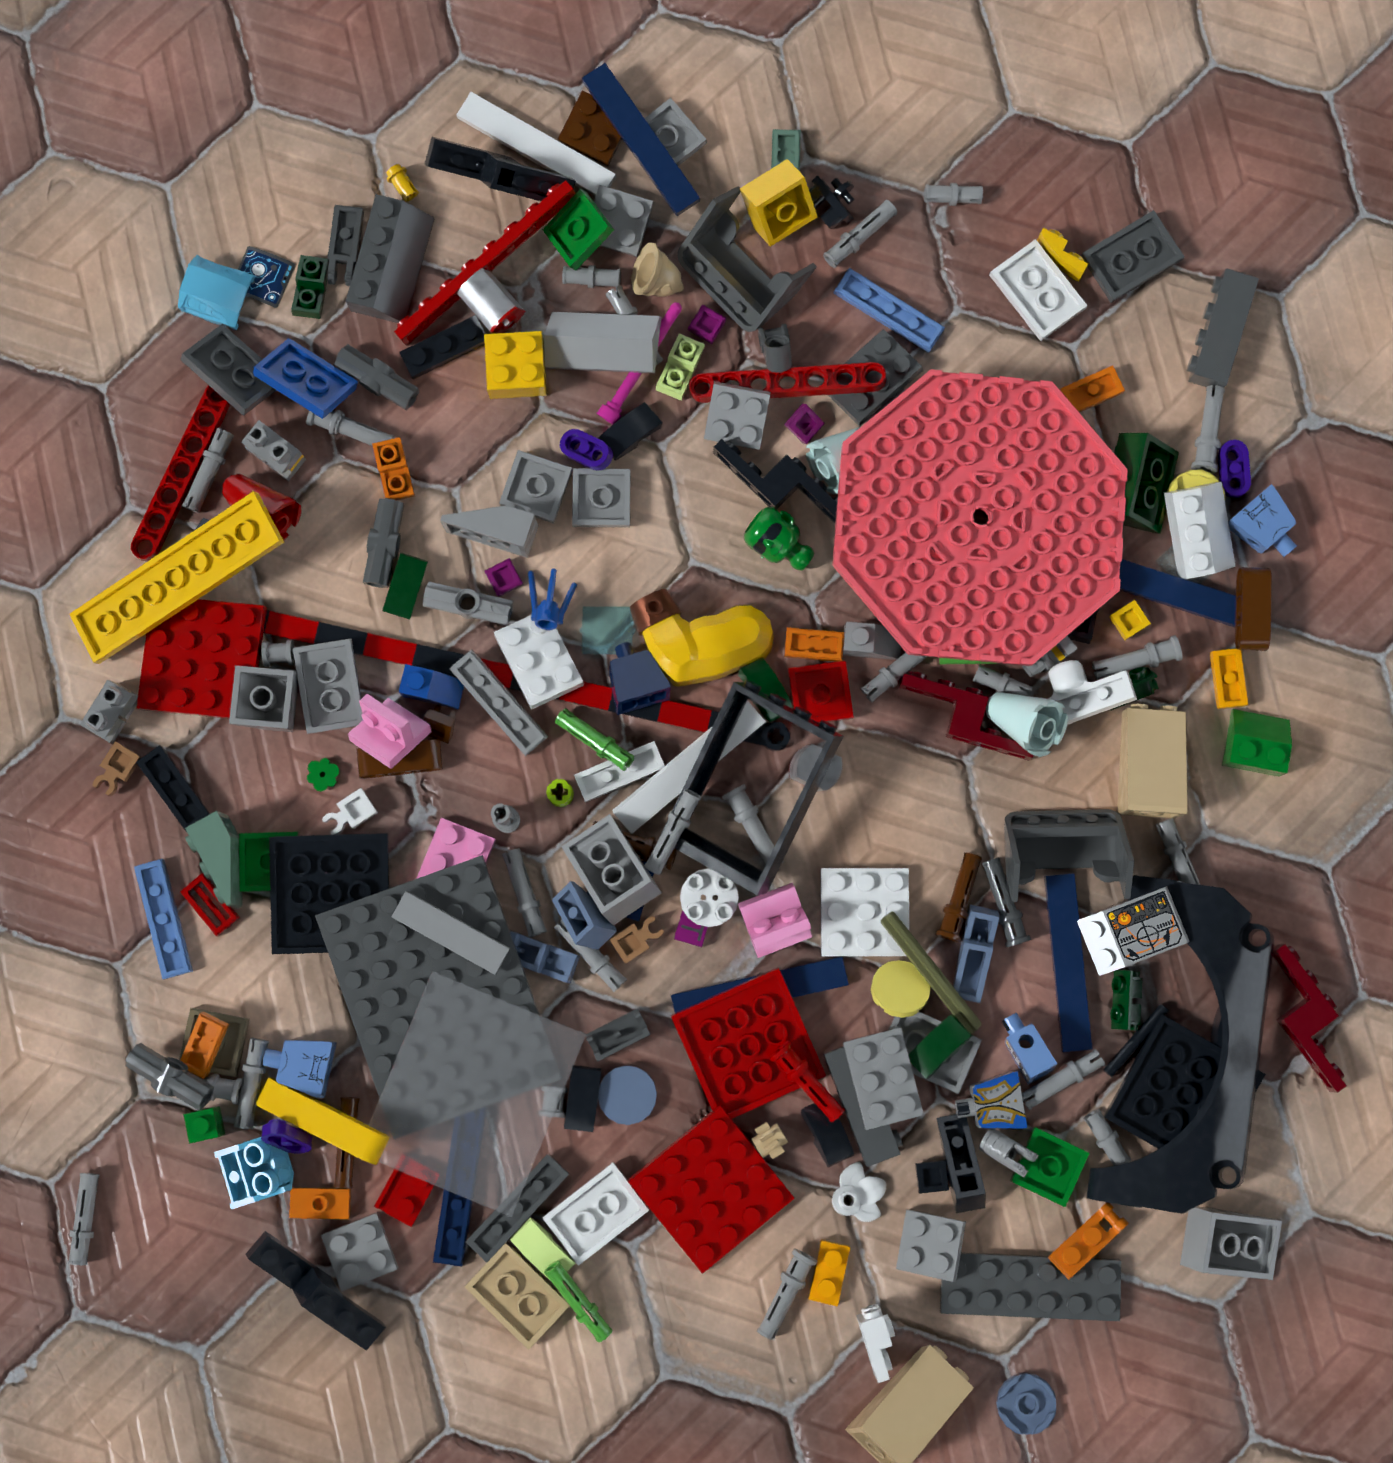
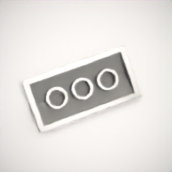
M552 312L544 334L545 367L548 369L655 373L661 317Z

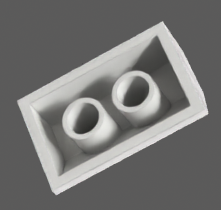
M1222 482L1165 492L1164 497L1178 577L1190 579L1236 567Z

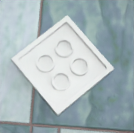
M821 868V956H906L883 927L881 919L893 911L909 930V868Z

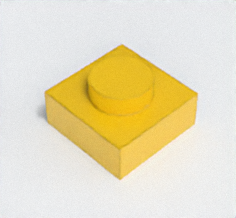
M1135 600L1109 616L1124 641L1151 624Z

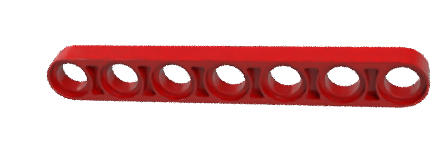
M868 362L792 367L787 371L778 373L771 372L768 369L701 373L692 377L689 389L694 400L708 403L711 401L714 381L726 383L729 380H734L738 382L739 386L752 388V382L761 378L767 382V386L762 391L771 392V399L876 392L885 386L887 378L885 368L881 364ZM871 371H877L882 375L877 383H869L865 377ZM842 373H849L852 375L853 380L848 385H841L837 382V377ZM813 375H820L824 378L823 384L818 387L809 385L808 380ZM788 376L796 380L795 385L789 389H784L780 386V381L784 377ZM706 382L710 385V390L705 394H698L695 392L697 384Z
M209 385L202 395L131 542L132 553L141 561L147 562L159 554L203 462L204 456L202 455L204 450L208 451L216 429L220 428L231 405L225 399L219 402L212 399L214 389ZM205 413H212L215 417L214 423L209 427L200 425V417ZM193 438H199L202 441V448L194 453L188 451V442ZM183 463L188 464L190 467L189 474L185 478L176 477V467ZM168 489H174L178 495L176 501L170 504L163 501V493ZM158 514L163 515L165 518L164 526L160 529H153L150 526L152 517ZM144 540L151 541L153 545L152 551L147 555H140L138 552L140 542Z

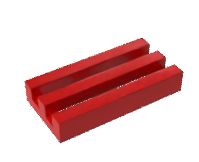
M201 873L183 888L180 893L215 936L218 937L241 917L232 907L227 906L225 903H220L230 916L228 919L225 918L198 885L202 882L216 898L213 891L216 887L204 873ZM192 889L196 891L222 923L219 927L191 895L190 891Z

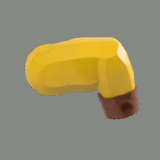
M661 589L644 596L629 607L638 634L643 635L648 651H650L665 677L673 686L680 687L724 678L762 657L765 659L772 650L774 633L771 622L764 612L751 605H735L717 615L703 616L687 622L681 617L683 613L667 589Z

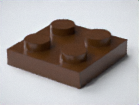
M582 90L558 137V141L580 154L609 166L622 138L593 96Z

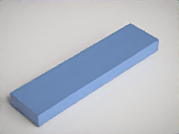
M851 268L847 270L834 290L833 294L928 353L945 329L944 326Z
M159 859L134 866L162 979L165 980L193 972L165 860Z

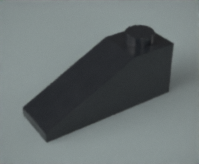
M957 1114L937 1118L942 1151L946 1161L947 1176L956 1213L985 1208L986 1192L967 1117L958 1118Z

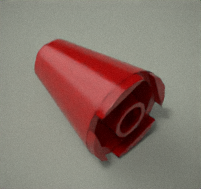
M236 474L229 476L224 481L222 495L229 505L232 506L253 491L259 493L284 541L289 536L286 532L291 525L296 527L302 514L301 505L295 499L245 475Z

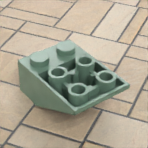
M215 811L186 827L185 829L189 836L185 837L190 849L194 853L196 851L199 853L202 859L199 865L207 878L211 877L216 885L213 891L221 904L225 903L229 907L240 908L242 907V892H239V834L228 815Z

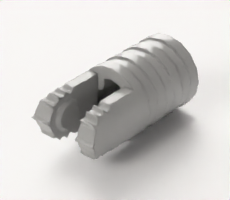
M995 1128L987 1131L979 1147L980 1151L1022 1177H1025L1028 1171L1023 1165L1013 1160L1018 1153L1031 1162H1035L1039 1156Z

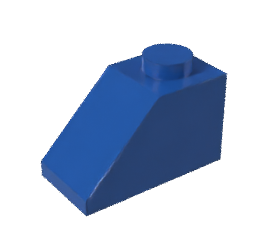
M405 664L399 693L402 697L459 709L464 685L458 678L434 670Z

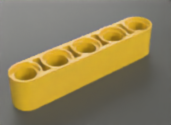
M268 1077L256 1102L258 1107L374 1165L378 1164L390 1138L387 1134L306 1093L276 1082V1079Z

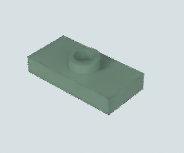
M773 129L771 169L788 159L800 171L801 130Z

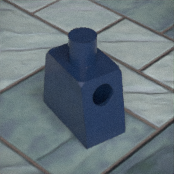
M629 642L621 643L615 647L618 658L610 661L609 676L617 715L670 700L671 685L650 651L644 650L634 653Z

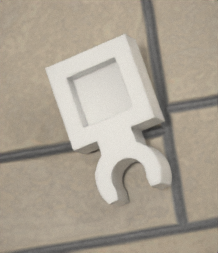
M360 788L337 803L341 810L337 814L328 813L322 820L324 823H327L331 819H336L338 825L330 833L332 835H339L344 830L345 824L349 823L354 829L378 812L364 790Z

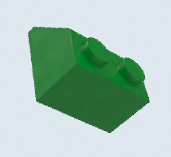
M1231 709L1222 766L1277 777L1287 774L1292 750L1290 720Z

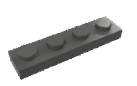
M548 1153L468 1238L466 1243L485 1262H488L570 1173Z

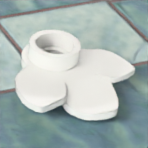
M860 1162L849 1165L840 1174V1187L835 1190L832 1196L833 1208L840 1215H853L862 1222H871L881 1216V1212L875 1203L883 1197L887 1184L878 1177H865ZM845 1195L850 1196L852 1199L850 1206L844 1204L843 1199Z

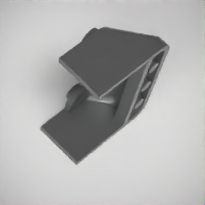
M737 186L711 201L680 246L678 261L690 276L743 330L753 332L762 327L798 293L817 266L812 263L793 275L782 271L770 279L734 242L739 233V222L730 212L729 208L740 194V187Z
M1109 809L1016 811L1006 815L1004 823L1006 877L1012 902H1018L1019 885L1027 884L1035 879L1036 869L1092 868L1094 875L1103 882L1119 881L1124 899H1130L1134 858L1122 817L1118 812Z

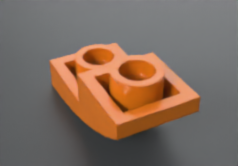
M401 438L372 443L385 498L397 501L414 497V488Z

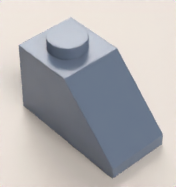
M570 881L552 899L575 945L598 950L617 932L615 926L602 915L593 898L575 882Z

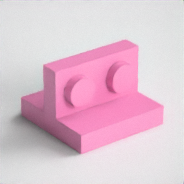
M366 694L359 700L363 721L348 733L350 742L392 769L432 731L428 723L390 698L381 703L369 694Z
M793 883L738 903L758 958L812 938L809 920L801 906Z

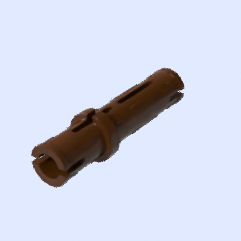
M341 1097L340 1111L357 1119L360 1098ZM338 1147L333 1187L353 1188L352 1179L355 1156Z

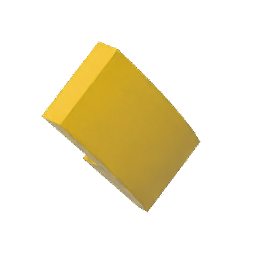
M1043 228L1037 239L1038 243L1063 273L1079 282L1088 263L1084 262V259L1077 253H1067L1064 251L1068 240L1064 239L1060 232L1054 229L1047 230Z

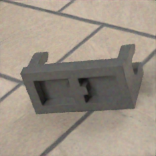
M637 1008L586 1034V1039L598 1062L651 1035Z

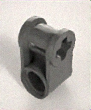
M781 324V327L766 330L762 327L758 328L760 349L764 355L767 369L776 373L789 370L792 367V357L787 324Z

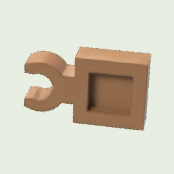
M115 741L99 765L106 772L95 778L93 786L99 789L104 781H108L109 789L105 794L113 796L118 788V779L120 778L127 782L138 765L136 762L142 757Z
M654 916L647 918L643 923V928L640 930L633 923L609 939L625 964L650 948L646 940L649 938L658 939L664 934L662 929L657 933L649 931V924L656 920Z

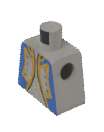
M1009 1071L969 1085L971 1098L955 1100L957 1117L974 1116L975 1124L978 1128H1028L1018 1071Z

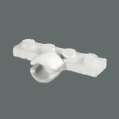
M1069 660L1056 664L1048 673L1053 687V695L1048 699L1056 700L1064 705L1065 708L1062 709L1063 713H1066L1068 716L1067 725L1137 700L1130 675L1126 670L1094 682H1088L1083 665L1077 660Z

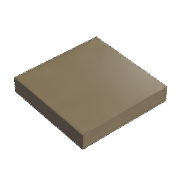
M190 1008L179 1060L182 1057L199 1014L204 1011L229 1024L210 1073L237 1077L250 1019Z

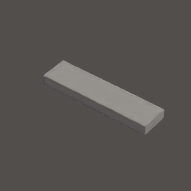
M470 650L449 668L525 756L548 737L473 650Z
M405 891L391 916L494 975L497 974L510 950L508 946L409 891Z

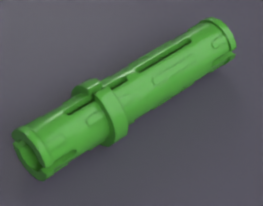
M566 708L558 714L555 723L595 750L597 756L602 759L606 758L623 771H626L634 761V755L616 744L615 739L601 734Z
M557 1260L545 1269L544 1274L548 1276L562 1297L577 1314L576 1319L578 1322L585 1324L597 1342L605 1340L613 1330L598 1313L597 1305L587 1299L578 1285L562 1267L560 1261ZM562 1281H564L568 1288L572 1291V1293L575 1295V1298L569 1292L566 1286L562 1283ZM581 1305H582V1306L584 1307V1309L589 1313V1315L593 1318L594 1322L590 1319V1317L588 1316V1314L583 1310V1308L581 1307Z

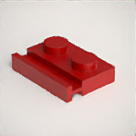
M403 1153L374 1207L413 1227L441 1173Z

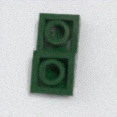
M300 256L295 278L297 286L291 308L292 316L321 319L328 278V259Z
M400 553L382 611L410 620L428 561Z
M763 657L739 669L738 676L743 682L745 680L755 682L762 687L761 692L768 696L770 693H774L787 700L785 705L794 709L783 685ZM753 702L769 723L781 717Z
M950 1014L909 1053L910 1063L925 1079L931 1078L949 1057L954 1056L973 1035L953 1014Z

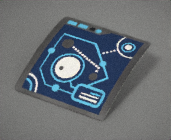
M248 246L238 270L255 277L254 282H251L246 296L277 308L295 264L274 254Z

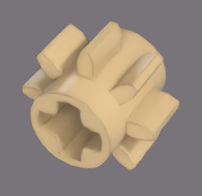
M765 1122L755 1129L758 1135L753 1137L752 1141L763 1158L770 1154L771 1158L774 1159L785 1152L782 1146L788 1143V1140L777 1123L770 1127L768 1122Z

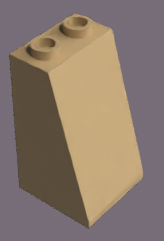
M1131 704V708H1126L1122 711L1117 812L1120 815L1175 819L1187 814L1186 712L1177 711L1176 706H1160V710L1148 709L1147 704Z
M927 1345L921 1347L845 1429L879 1463H912L974 1388L968 1382L969 1377L958 1367L953 1368L946 1361L947 1355L937 1346Z

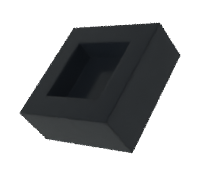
M945 1160L915 1163L919 1194L949 1191Z

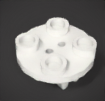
M710 868L698 870L691 874L683 884L680 894L682 910L688 919L697 925L705 927L718 926L729 920L736 911L739 899L735 883ZM701 895H705L706 900H701ZM714 895L718 896L716 901L712 899Z

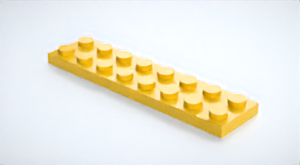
M253 491L69 615L93 663L101 664L285 542L259 493Z

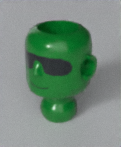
M773 507L763 508L755 516L744 533L745 543L750 549L761 555L762 559L765 558L771 563H779L786 558L790 561L791 566L798 571L805 569L815 554L810 546L802 545L798 542L800 529L794 523L793 517L786 511L779 512Z

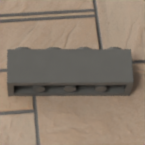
M1228 268L1224 270L1220 277H1215L1211 287V293H1215L1212 303H1207L1203 314V319L1207 321L1204 329H1199L1195 340V345L1199 346L1196 356H1191L1187 366V371L1191 372L1188 382L1204 387L1213 385V390H1215L1216 385L1221 387L1227 385L1259 278Z
M844 1046L824 1053L823 1056L865 1165L869 1167L900 1155L898 1147L903 1146L897 1129L891 1130L888 1124L865 1130Z

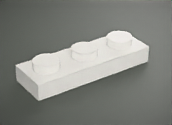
M655 741L629 751L630 754L634 755V761L626 771L621 770L608 760L575 774L574 777L585 802L660 771L665 765Z

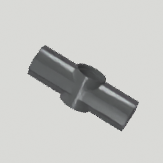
M349 344L343 347L337 355L334 363L335 366L357 379L359 384L377 396H384L406 411L415 403L420 392L419 388L395 374L396 372L384 362L376 358H369Z
M388 498L379 499L374 527L370 529L367 540L368 558L363 578L364 584L378 588H388L393 561L394 558H397L400 548L401 535L399 530L404 509L403 502Z
M142 1043L136 1044L125 1060L126 1067L151 1081V1086L154 1090L166 1096H176L199 1111L204 1109L214 1094V1086L190 1073L185 1063L173 1057H164Z

